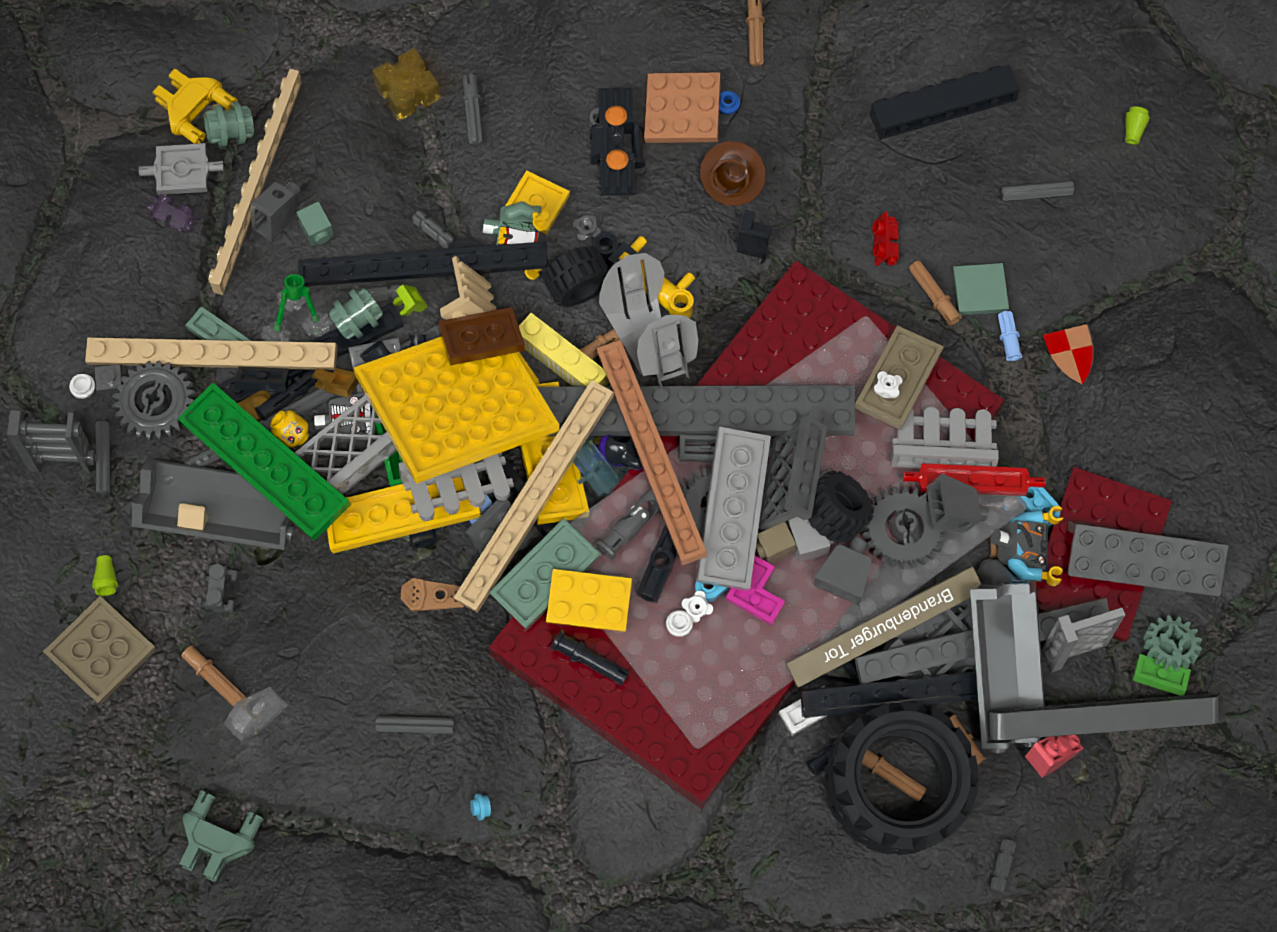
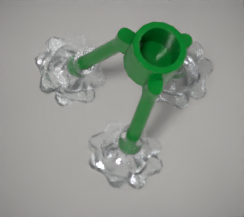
M290 274L284 279L282 291L277 293V298L279 299L277 319L273 324L270 323L269 326L262 327L261 337L265 338L266 341L289 342L291 332L285 330L286 327L283 326L282 322L284 310L286 309L288 312H292L293 309L300 311L302 305L306 302L310 313L302 327L306 330L307 335L322 336L330 330L329 326L333 324V321L329 319L327 313L321 315L315 310L310 297V289L305 286L304 278L298 274Z

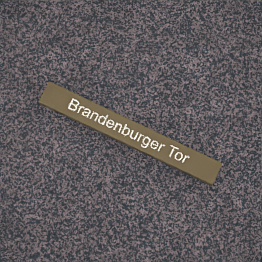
M970 566L791 659L785 665L796 687H800L971 598L970 589L982 584L974 568Z

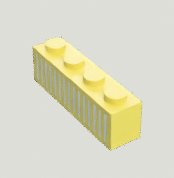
M530 313L519 325L525 343V350L571 386L587 387L591 380L602 386L609 384L606 373L600 365L534 314Z

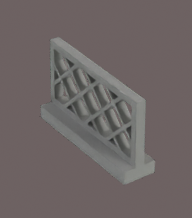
M366 394L295 452L299 458L305 454L313 455L311 468L316 472L328 473L327 482L342 495L397 451L387 432L383 435H374L375 423H382L379 418H376L377 414L374 408L372 409L371 418L359 417L360 409L367 403L371 405ZM344 422H353L351 434H339L340 425ZM358 422L370 423L369 435L356 434ZM324 438H333L331 450H319L320 442ZM338 439H350L349 451H336ZM356 439L368 440L367 448L363 452H354ZM318 455H331L329 468L317 467ZM348 456L347 465L343 468H334L335 457Z
M1123 608L1075 623H1071L1069 615L1058 618L1042 648L1051 673L1061 670L1069 657L1107 646L1125 616Z

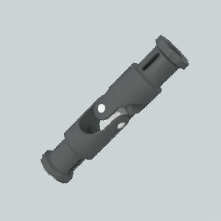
M676 476V478H677V480H678V483H679V485H680V488H682V487H683V483H682V481ZM651 487L631 507L629 513L620 518L611 527V532L602 541L596 543L598 550L608 559L613 560L616 557L617 551L624 544H629L641 530L642 526L646 525L660 511ZM646 501L650 506L649 512L640 507Z

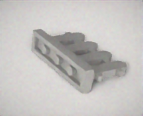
M935 407L926 408L923 417L914 416L912 409L902 429H897V438L892 439L891 467L920 468L922 463L997 467V443H992L991 429H996V420H991L990 412L984 409L977 411L975 419H965V412L960 408L952 409L949 418H939V411ZM914 425L923 426V439H914ZM940 426L949 427V441L940 440ZM965 428H975V442H966Z
M502 452L418 484L414 482L404 462L398 463L402 485H404L405 491L411 490L415 502L414 505H411L412 513H418L423 521L432 520L435 515L434 508L441 506L444 507L448 514L457 513L460 509L459 501L469 499L473 507H481L485 503V494L494 492L498 500H506L510 496V488L514 487L512 478L506 479L502 465H506V460L502 456ZM486 470L491 484L481 486L477 472ZM461 477L466 491L456 493L452 479ZM436 483L440 498L431 500L427 486Z

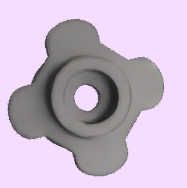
M593 215L582 216L573 222V227L578 232L577 238L580 241H586L587 238L596 237L601 233L600 228L597 227L596 217Z

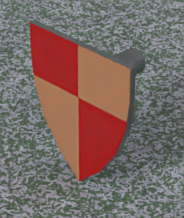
M1088 324L1044 334L1043 337L1048 351L1057 366L1071 379L1083 385L1091 372L1094 361V345Z

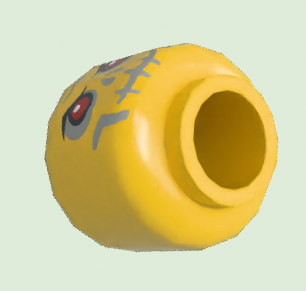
M292 410L278 412L270 423L271 433L288 448L302 445L308 439V422Z

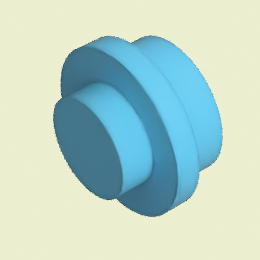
M475 794L474 800L470 801L471 813L473 816H477L479 821L484 820L485 817H489L491 814L489 798L487 795Z

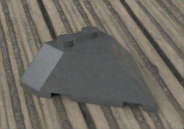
M967 599L888 640L882 650L973 629L971 600ZM975 657L897 676L916 678L976 671Z

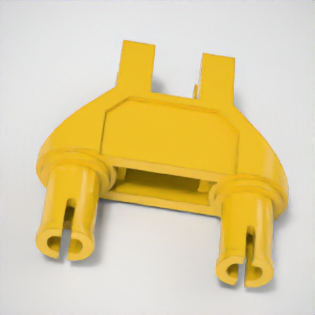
M174 69L168 76L172 79L171 85L178 89V91L173 95L158 85L153 91V94L156 96L155 101L168 110L173 134L183 135L193 144H201L198 139L203 142L206 134L192 125L191 122L211 101H215L226 110H229L231 102H236L238 99L226 92L221 82L216 79L188 78Z

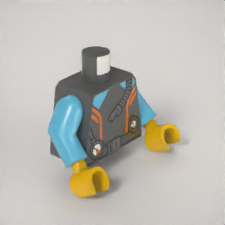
M1060 506L1052 507L1048 513H1042V510L1023 512L1012 517L1009 523L1000 526L999 530L993 531L991 543L999 546L998 559L1001 563L1007 565L1017 578L1039 582L1045 579L1051 586L1058 585L1062 580L1052 576V574H1062L1063 570L1060 567L1054 566L1049 572H1045L1047 571L1048 524L1043 523V521L1048 520L1051 524H1058L1063 518H1054L1052 512L1061 511L1062 508Z

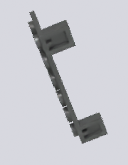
M1069 521L1067 531L1073 533L1067 570L1069 576L1220 596L1229 546L1227 544L1198 538L1190 540L1104 528L1084 522Z

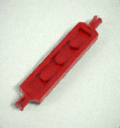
M922 463L919 472L903 471V482H918L921 492H927L926 487L941 474L974 487L977 490V494L1026 496L1029 487L1045 488V477H1030L1027 468Z

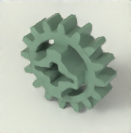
M1168 615L1165 621L1159 617L1155 624L1151 623L1143 638L1146 640L1143 648L1150 649L1147 657H1155L1154 664L1156 666L1163 663L1164 670H1167L1169 666H1173L1175 671H1178L1180 666L1186 670L1190 663L1194 664L1202 650V647L1199 646L1202 638L1195 637L1198 630H1190L1189 626L1191 623L1189 621L1182 624L1181 617H1178L1176 621H1172L1171 616Z

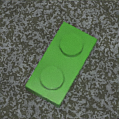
M1139 654L1132 681L1184 696L1190 676V669L1185 670L1183 667H1180L1178 671H1175L1173 666H1169L1167 670H1164L1163 663L1156 666L1154 664L1155 658H1148L1145 655Z

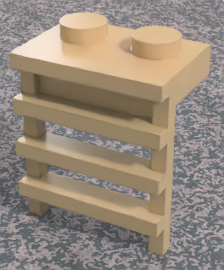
M457 256L453 257L452 261L460 297L440 308L441 317L448 320L496 310V306L490 303L494 299L493 294L488 291L491 288V283L465 263L460 262Z

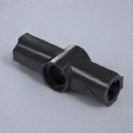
M666 524L655 550L651 553L650 562L636 593L637 596L650 603H658L667 579L673 571V565L678 555ZM665 559L668 561V565L659 567L655 564V561Z

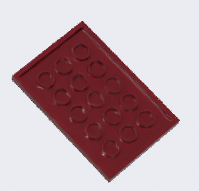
M1073 467L1060 505L1062 510L1060 511L1059 518L1063 519L1058 524L1053 525L1047 544V571L1045 572H1049L1054 566L1060 567L1063 570L1062 574H1052V576L1062 580L1056 586L1049 585L1045 579H1042L1041 582L1036 581L1037 601L1040 605L1039 612L1102 597L1107 598L1109 612L1123 608L1125 613L1112 638L1126 642L1144 586L1069 576L1067 570L1073 533L1067 531L1069 521L1084 522L1104 528L1161 535L1172 501Z

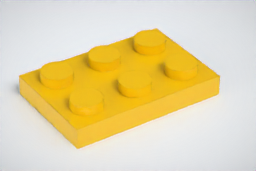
M553 569L546 623L626 632L632 578Z

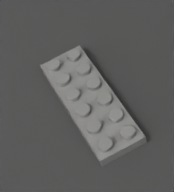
M724 427L718 428L702 536L707 557L699 559L696 582L745 591L750 589L771 436Z

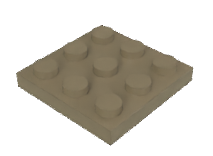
M99 596L43 653L100 706L157 649L110 604Z

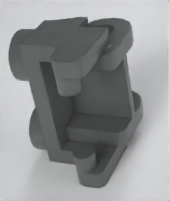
M214 564L210 566L209 576H206V573H200L199 580L209 583L206 601L203 598H197L196 605L205 607V609H212L214 612L233 613L234 601L228 600L227 605L223 603L226 578H230L231 582H236L238 571L229 570L227 566Z

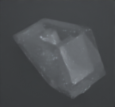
M268 687L237 702L223 724L242 742L258 734L287 707V704L271 687Z

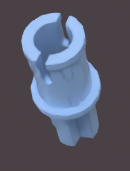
M1003 311L998 314L1001 329L1000 340L1004 344L1006 360L1016 361L1022 358L1018 341L1020 334L1016 331L1013 313L1011 311Z

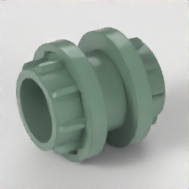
M238 101L231 102L229 110H223L220 104H215L212 106V110L204 113L207 139L211 144L218 143L220 148L227 147L228 139L235 138L236 143L241 145L245 144L247 138H251L254 135L253 118L250 108L247 105L240 106Z
M353 288L349 291L352 298L344 304L337 299L333 302L335 308L329 312L330 318L346 339H350L353 336H356L358 339L361 338L363 333L360 329L368 323L375 328L379 325L377 320L383 315V311L365 288L358 292Z

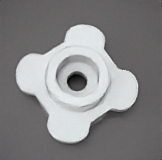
M884 371L879 372L877 375L878 383L874 386V391L884 398L898 397V387L902 384V378L899 375H888Z
M697 591L693 597L682 601V607L692 617L693 622H698L702 616L713 612V606L708 604L703 591ZM696 604L700 605L699 609L695 608Z

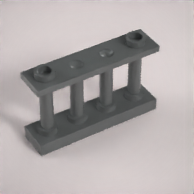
M10 410L7 436L29 472H40V464L44 463V461L79 462L85 474H91V465L96 463V451L92 449L81 428V422H78L74 413L68 412L67 424L29 423L21 411Z

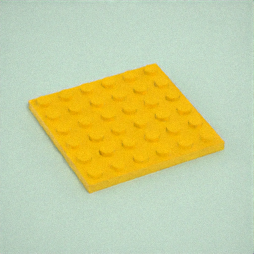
M438 337L354 367V374L416 484L559 431L558 421L516 353L450 366L442 338Z

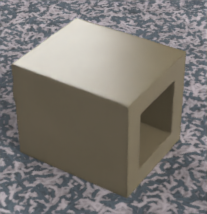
M785 522L757 534L755 553L757 557L763 558L764 561L771 564L795 553L796 543Z

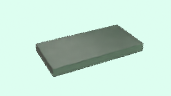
M563 518L489 593L528 630L548 610L553 569L585 573L602 555Z

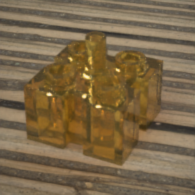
M415 48L398 56V63L392 66L388 61L372 70L375 86L384 99L388 97L389 107L398 121L415 113L416 105L421 103L423 107H426L441 99L438 82L430 70L425 71L424 61Z

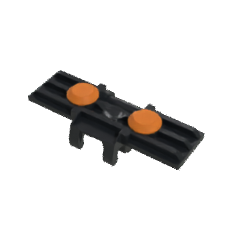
M633 87L598 88L599 123L592 125L590 129V139L592 140L590 162L591 164H597V160H600L601 195H635V169L643 168L646 164L643 158L642 145L644 124L633 121ZM625 134H632L633 153L624 152Z

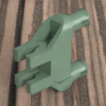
M200 790L191 811H187L182 817L189 845L179 864L182 865V868L193 872L202 853L210 856L211 859L203 875L206 876V879L216 883L226 863L236 860L254 849L255 842L253 839L264 819L258 815L254 816L252 812H248L239 833L235 834L208 823L205 817L216 798Z

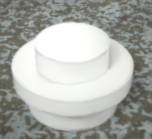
M78 374L72 378L69 388L73 396L85 399L94 393L95 382L87 374Z
M676 610L667 617L666 627L673 636L683 637L692 630L693 620L687 612Z

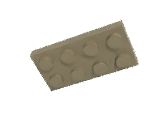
M897 325L858 397L855 409L901 430L944 346ZM884 371L888 375H899L902 378V384L898 387V397L884 398L874 391V386L878 383L877 375L879 372Z

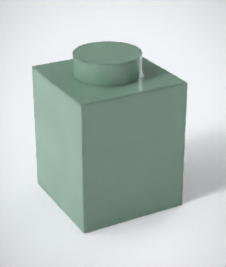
M319 201L296 212L299 224L311 246L324 244L334 236L332 226Z

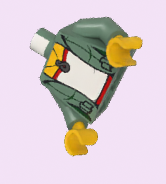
M524 201L501 207L499 220L484 218L483 233L497 235L496 245L537 242L539 230L543 231L549 226V222L546 221L549 218V214L547 211H541V206H531ZM542 269L525 270V275L529 279L534 280L540 276L538 272Z

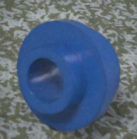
M731 91L720 93V112L724 115L735 113L740 107L738 95ZM724 100H731L732 103L726 104Z

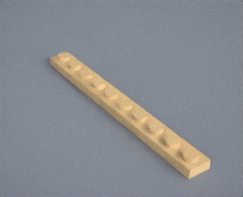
M289 69L287 77H283L281 81V94L279 98L276 97L274 100L272 118H268L266 121V134L264 139H260L258 143L256 161L253 160L250 164V177L248 182L243 183L241 201L236 203L233 210L234 220L232 225H228L226 228V241L224 246H221L218 250L216 268H212L210 271L209 283L216 294L223 295L251 221V203L262 192L302 84L300 73L297 70Z
M87 338L85 362L88 365L120 364L137 366V364H140L141 366H146V362L150 361L152 366H155L156 362L160 360L162 366L170 362L174 367L238 368L240 366L335 370L338 345L336 343Z
M592 380L590 381L454 596L455 601L476 613L479 612L489 596V592L496 585L613 399V391Z

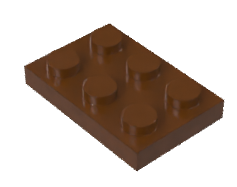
M513 307L438 321V329L450 366L525 351V343Z

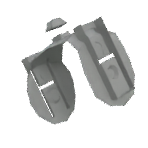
M646 253L627 255L619 262H616L606 275L600 292L599 304L641 375L657 374L658 383L661 388V381L682 374H686L689 379L687 363L696 358L698 348L696 322L684 315H665L661 317L657 297L663 284L664 270L660 261ZM640 260H643L650 312L647 307L645 289L642 288L644 287ZM618 267L621 270L626 307L630 319H627L624 313ZM677 324H680L684 357L679 351L680 344L678 338ZM678 368L681 369L680 371L665 376L663 375V373L671 372Z

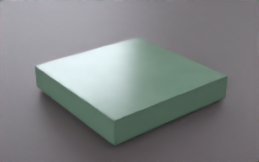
M1003 263L953 266L959 314L1001 313L1009 310Z

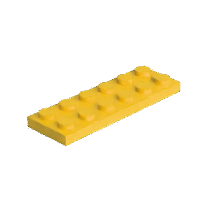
M559 382L535 385L536 387H559ZM544 436L520 445L527 479L530 478L556 436ZM575 457L538 516V525L560 522L563 518L566 521L589 518L590 512L577 457Z
M461 477L452 479L456 493L466 491ZM436 483L428 485L427 489L431 500L440 498ZM402 484L347 497L351 506L327 529L329 547L332 553H337L480 518L482 516L481 507H473L469 499L459 501L460 509L457 513L448 514L444 507L441 506L434 508L435 515L432 520L423 521L418 513H412L411 505H414L415 502L411 490L405 491Z

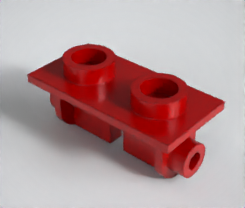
M884 212L874 221L872 226L875 266L880 265L883 261H886L887 265L893 266L899 260V244L890 242V240H898V221H896L895 217H888V212Z

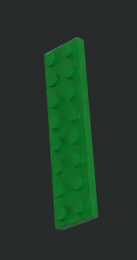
M214 383L201 393L178 418L179 422L313 541L351 506L350 501Z

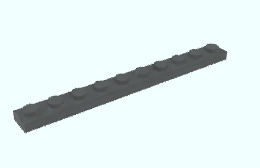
M1102 597L1038 613L1040 641L1048 638L1057 619L1069 615L1071 623H1075L1109 612L1107 598ZM973 629L858 656L854 659L859 683H868L975 657Z

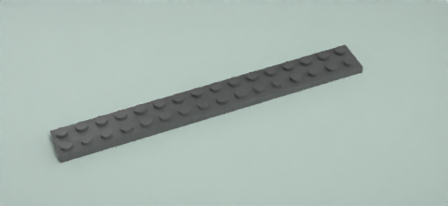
M855 385L662 386V388L661 386H640L659 436L717 435L719 427L768 436H779L800 426L801 418L807 415L828 426L826 436H855ZM603 386L612 391L611 386ZM537 387L558 421L559 430L587 387ZM615 396L589 436H630ZM558 432L552 433L547 436H556Z

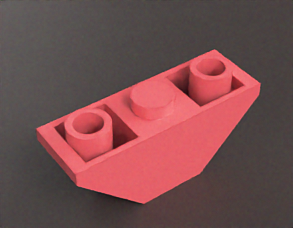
M1077 735L1051 736L1036 742L1025 757L1043 778L1053 773L1084 748L1081 746Z

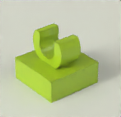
M402 284L396 290L399 297L394 299L393 304L400 306L404 303L405 305L400 315L408 316L412 311L421 313L428 307L416 287Z

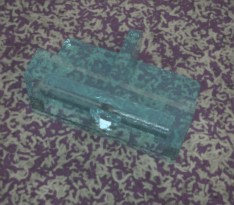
M591 439L585 442L573 461L582 473L577 483L581 484L587 480L598 496L603 493L608 495L621 480Z

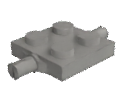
M205 143L156 146L154 165L139 166L140 177L155 176L158 195L208 192L207 178L209 172L224 171L223 161H208Z

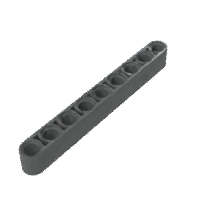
M1216 694L989 711L990 739L992 740L1207 725L1220 722L1219 696Z

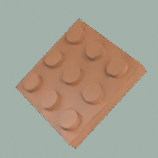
M648 74L645 143L718 142L721 74Z

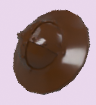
M726 141L717 144L706 153L701 163L700 178L704 189L714 200L724 205L739 206L751 202L760 194L765 183L766 168L762 157L753 147L743 142Z

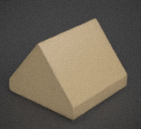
M181 503L179 505L177 526L203 530L209 518L206 508Z

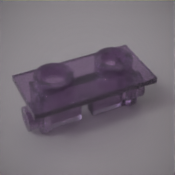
M160 193L159 197L149 195L150 198L154 199V202H150L146 209L149 215L164 223L167 222L169 215H171L172 218L168 225L183 233H190L194 227V224H192L193 219L199 221L201 219L193 215L195 210L183 204L180 207L172 204L174 200Z

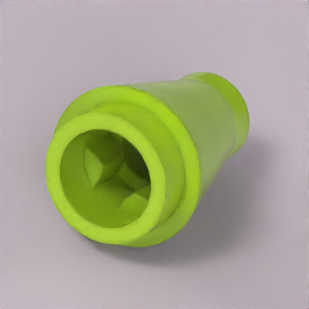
M1130 107L1129 112L1126 113V143L1132 145L1139 144L1141 136L1150 120L1147 109Z
M107 555L99 556L96 559L97 564L92 588L95 589L97 595L110 596L116 592L118 587L112 557Z

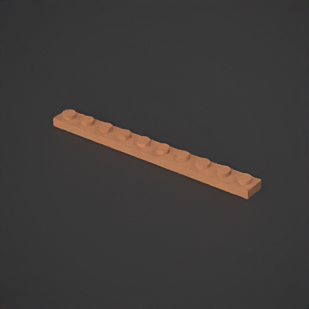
M621 340L598 347V356L614 392L681 564L685 565L707 557L706 549Z

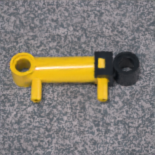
M611 232L599 233L594 239V247L599 250L609 270L616 262H619L627 255L637 254L647 243L643 236H639L631 246L623 242L618 247V239ZM609 246L611 247V249L608 251H604L601 249V247ZM640 260L644 287L642 288L645 289V294L648 296L643 260ZM618 267V276L620 279H622L620 267ZM687 273L676 286L664 277L657 298L659 305L666 309L669 315H684L690 318L693 314L694 299L686 288L695 280L694 275ZM684 303L687 306L684 308H678L675 306V304Z

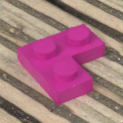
M754 556L750 589L745 591L731 588L725 601L772 626L785 604L784 600L763 589L775 570V566Z

